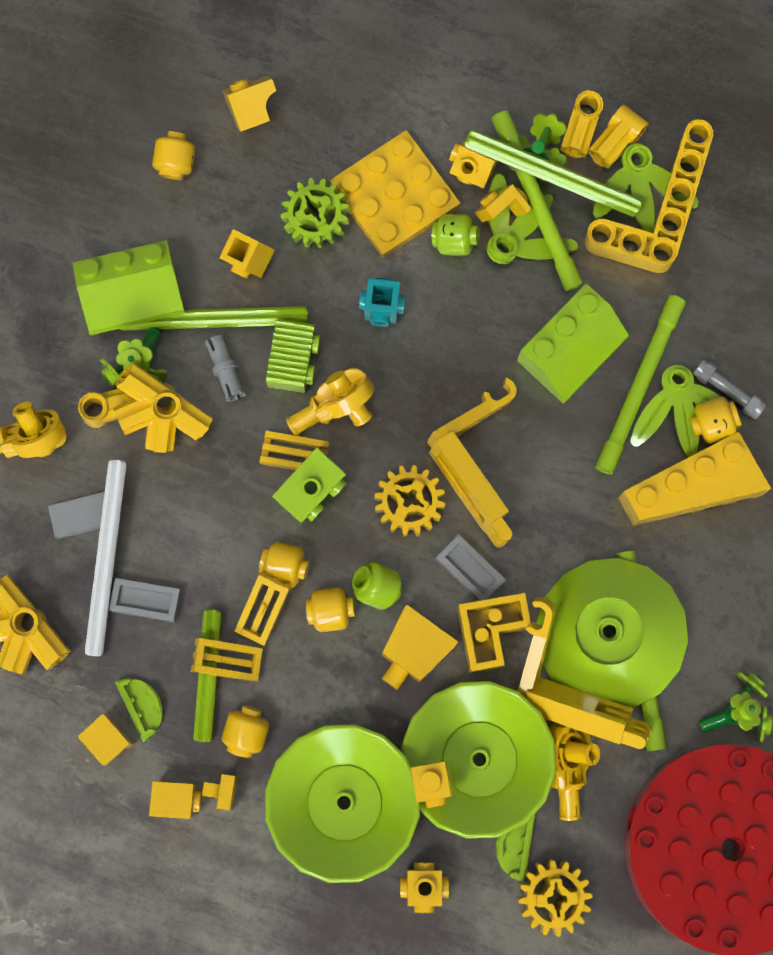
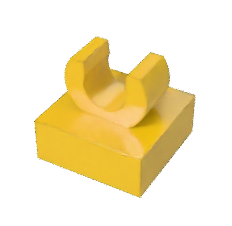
M222 774L220 784L204 782L202 796L218 798L216 809L233 810L238 776Z

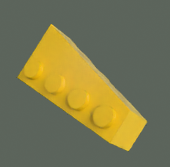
M737 432L623 491L618 499L633 526L675 517L676 515L734 503L739 500L760 497L771 490V487L742 436Z

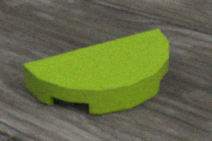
M126 678L115 681L142 741L146 742L156 734L162 723L164 709L161 697L152 686L142 680Z
M535 815L525 825L497 837L496 857L501 868L511 878L525 883L526 876L524 873L527 871Z

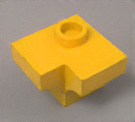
M269 76L255 81L242 79L230 84V88L222 90L236 127L240 132L270 121L266 110V102L269 96L276 92L272 78Z

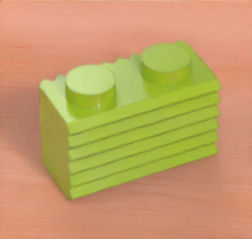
M276 319L266 375L267 387L305 393L306 385H313L315 366L310 365L312 353L318 354L321 339V335L316 334L315 325Z

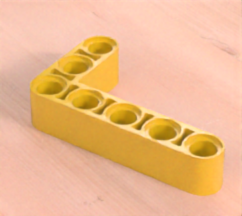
M697 119L687 125L680 140L653 232H647L607 219H597L589 225L584 243L590 253L654 273H664L671 268L679 252L712 142L713 129L708 122ZM698 134L703 138L704 142L695 143L690 139L689 135ZM690 163L695 168V171L686 172L681 168L680 164ZM681 192L686 196L687 200L683 202L676 201L671 193ZM667 220L674 222L678 230L668 231L663 226V222ZM602 232L607 236L608 241L603 243L597 242L593 239L592 234ZM625 241H633L638 245V250L629 252L624 248L623 243ZM663 250L668 254L669 259L660 261L654 256L653 252Z

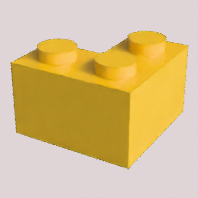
M525 593L458 605L457 612L469 674L500 669L505 666L499 635L524 631L528 624L531 623Z

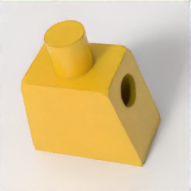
M406 605L382 652V656L392 664L381 679L396 690L399 689L408 675L420 683L456 647L458 641Z

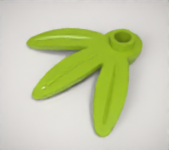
M634 143L626 147L622 153L621 162L623 167L617 170L605 182V185L624 193L630 185V195L642 201L641 209L635 216L636 221L642 230L652 233L655 223V211L649 183L664 196L670 172L652 164V153L646 145ZM633 154H637L640 157L639 165L633 164ZM681 192L671 193L676 201L683 202L687 200L686 196ZM696 196L694 198L692 208H696L699 205V201ZM595 201L593 215L597 219L602 218L612 208Z
M497 173L493 176L489 192L492 190L498 192L501 188L507 186L502 174ZM551 194L543 195L550 209L553 203V196ZM508 206L494 219L489 220L493 236L487 242L486 250L494 262L508 264L516 256L534 260L553 259L545 238L525 240L539 226L532 208L527 214L518 216L511 226H509L510 209ZM562 238L568 254L578 249L579 245L575 240ZM497 247H502L505 253L501 252Z
M673 365L668 367L661 377L663 390L647 404L640 414L632 433L631 444L638 447L648 440L663 423L673 406L677 436L685 455L690 457L697 453L699 436L696 437L690 418L696 417L693 403L697 405L721 396L708 388L694 384V377L688 368L682 365ZM678 375L683 378L684 383L676 384L672 377Z

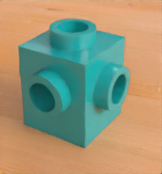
M368 278L367 290L360 291L359 309L364 310V320L370 321L372 325L382 327L389 326V323L396 324L397 314H404L406 296L400 294V282L389 278Z

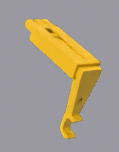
M508 378L503 382V388L507 390L508 395L496 401L491 398L490 393L483 392L481 396L483 403L432 432L427 441L431 447L429 455L482 531L487 534L497 548H502L512 537V531L503 519L509 510L458 437L512 402L517 390L513 381Z
M545 597L535 598L532 604L535 608H542L546 615L543 625L532 622L525 628L533 635L518 692L542 713L544 719L617 744L623 743L637 749L644 748L652 733V727L648 723L631 718L634 708L540 677L555 616V606Z

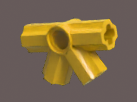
M132 362L126 366L116 382L117 388L133 398L113 408L117 420L125 435L147 426L145 449L158 453L173 451L176 428L196 441L203 437L209 429L210 423L213 420L211 415L177 393L172 385L161 382ZM164 396L173 398L171 404L166 407L156 405L158 400Z
M10 575L2 577L0 579V642H4L0 652V668L25 675L32 654H34L46 670L52 669L62 662L71 650L49 625L45 614L40 609H36ZM29 613L34 619V625L27 632L22 626V620Z

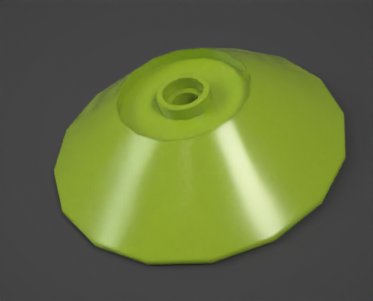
M621 558L590 560L563 574L545 595V598L549 599L555 606V616L543 663L551 681L634 708L661 694L680 671L689 642L686 612L672 586L648 566ZM542 608L536 621L538 625H543L546 615ZM607 626H614L616 628V635L614 637L607 638L604 636V629Z
M491 681L459 682L433 694L411 718L401 745V752L407 757L411 767L449 762L455 796L446 798L447 805L426 808V802H420V811L437 828L466 839L497 838L525 825L546 802L556 774L555 740L542 713L520 692ZM478 753H483L486 757V762L483 766H477L474 762V757Z
M356 724L324 725L298 737L276 760L265 788V821L278 851L300 872L327 883L361 882L389 869L409 847L420 818V802H416L411 766L407 757L383 734ZM342 796H347L351 801L348 809H342L339 806V799Z

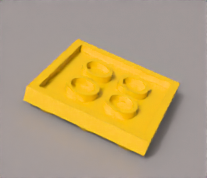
M407 130L329 180L330 186L334 183L338 186V193L344 192L347 198L344 204L349 205L351 211L349 213L382 258H385L433 226V223L438 222L443 214H451L460 208L461 204Z

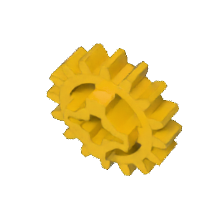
M416 465L412 466L411 472H406L403 466H399V475L395 476L394 473L389 471L387 472L389 482L379 481L378 486L383 490V493H375L374 499L382 503L375 506V512H384L380 522L385 524L390 521L392 523L390 532L394 533L397 528H401L403 537L407 536L409 530H413L416 536H420L421 527L424 526L428 531L432 530L431 519L440 521L441 515L436 510L444 509L445 503L438 501V498L444 496L445 492L442 489H435L439 479L434 478L430 481L428 479L429 470L426 469L422 474H418ZM403 481H413L411 485L403 487L398 485V483ZM425 487L430 493L432 505H429V502L423 498L422 493ZM411 495H414L417 506L411 504L408 508L405 507L402 497L409 498ZM388 497L396 502L397 509L394 515L389 509ZM418 515L422 518L418 521L406 522L408 517Z
M548 859L547 868H544L539 862L535 863L537 872L532 874L526 871L524 874L529 879L528 883L518 884V887L524 891V895L517 897L516 900L518 903L526 905L520 911L521 916H532L528 925L534 929L541 924L540 932L543 935H547L550 928H552L554 935L560 937L564 927L568 932L573 933V922L576 921L582 925L585 923L580 916L582 911L591 912V908L584 903L585 900L593 898L592 893L583 890L589 884V881L585 878L577 879L581 871L576 867L568 872L569 863L562 860L559 867H557L555 860ZM560 875L568 878L573 884L574 889L562 886ZM544 878L543 885L534 891L536 885ZM553 890L561 894V898L556 899L555 905L547 900L548 897L553 896ZM571 905H574L571 912L567 916H565V912L568 910V908ZM534 907H544L547 910L549 920L540 917Z

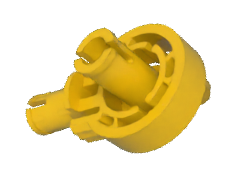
M358 368L337 371L319 386L316 395L310 397V405L292 416L286 417V422L295 436L318 422L328 425L331 419L349 415L355 426H361L372 417L371 412L368 411L364 403L372 396L374 386L366 373Z
M28 401L18 404L13 409L12 414L17 419L15 423L0 427V454L4 453L6 458L17 455L23 458L48 456L55 448L62 446L66 442L67 437L65 426L56 411L52 409L35 411L32 403Z
M553 723L550 725L549 730L555 740L556 774L551 787L558 789L559 819L575 821L581 819L579 796L580 789L586 783V771L589 765L592 766L598 763L600 749L598 745L592 743L590 734Z

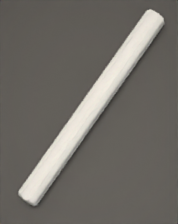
M110 460L108 462L85 644V654L88 656L99 657L102 656L104 651L127 466L126 462L121 460Z

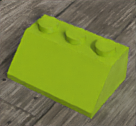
M167 240L72 262L76 286L90 336L185 313L175 265Z
M586 283L520 351L517 362L564 404L629 337V334L611 305Z

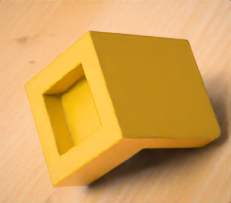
M107 714L100 715L77 736L103 766H107L124 749H130L134 745Z

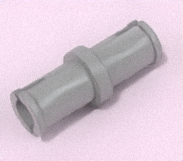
M223 335L213 336L210 338L211 341H205L214 365L212 368L213 374L219 378L226 401L239 400L246 393L236 371L238 369L237 362L231 358L225 337Z

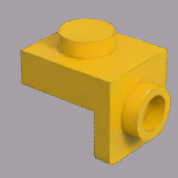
M512 184L501 188L498 192L492 190L480 200L482 206L475 214L481 222L494 219L507 206L515 216L527 214L531 207L527 203L528 199L525 193Z

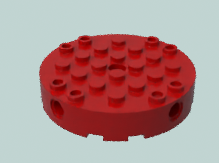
M734 744L707 746L687 751L663 764L643 784L632 803L627 817L624 833V858L636 896L644 909L648 911L663 929L683 942L706 952L718 955H756L773 950V754L750 746ZM729 838L734 843L736 851L732 856L726 858L723 856L721 849L723 842Z

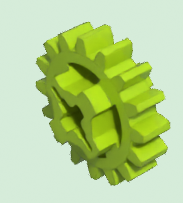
M309 178L308 186L306 187L298 182L297 187L299 190L296 193L291 190L287 192L291 198L290 202L282 201L281 204L288 211L280 214L283 222H287L284 226L288 234L293 233L292 238L296 243L303 238V243L307 248L311 246L312 241L316 242L318 248H322L323 240L326 239L329 243L333 244V235L335 233L340 236L344 235L340 227L341 224L349 225L350 223L348 217L343 215L351 212L349 205L344 204L347 200L344 192L338 193L339 188L335 183L328 188V183L324 178L321 179L319 185L315 184L313 178ZM310 205H313L319 211L320 222L313 216ZM335 214V217H334L333 221H332L331 224L329 225L330 220H331V216H333V215ZM309 229H314V230H318V231H317V232H310V231H307V230H309Z

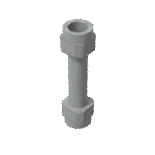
M703 359L693 373L697 380L704 385L707 381L744 407L742 409L744 414L756 420L767 406L762 401L763 399L756 394L752 397L716 372L715 370L718 368L716 365Z

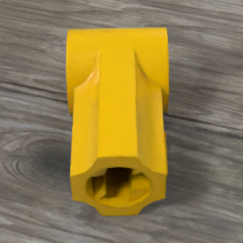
M583 91L575 100L560 150L568 156L574 158H586L599 116L603 109L602 97L595 91ZM589 105L594 109V113L586 114L580 109V106Z
M623 104L609 121L608 128L590 147L588 154L600 167L609 169L621 156L626 147L638 141L647 129L649 122Z
M120 389L100 394L95 392L88 393L80 399L78 411L87 426L100 428L106 425L107 422L117 420L113 410L114 407L133 398ZM93 404L103 407L100 415L96 417L86 414L87 408Z

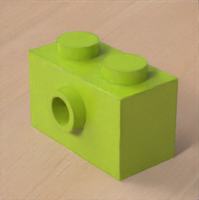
M317 447L272 497L300 523L304 522L306 518L312 522L325 508L321 502L327 495L330 494L332 497H335L347 484L343 480L347 473Z

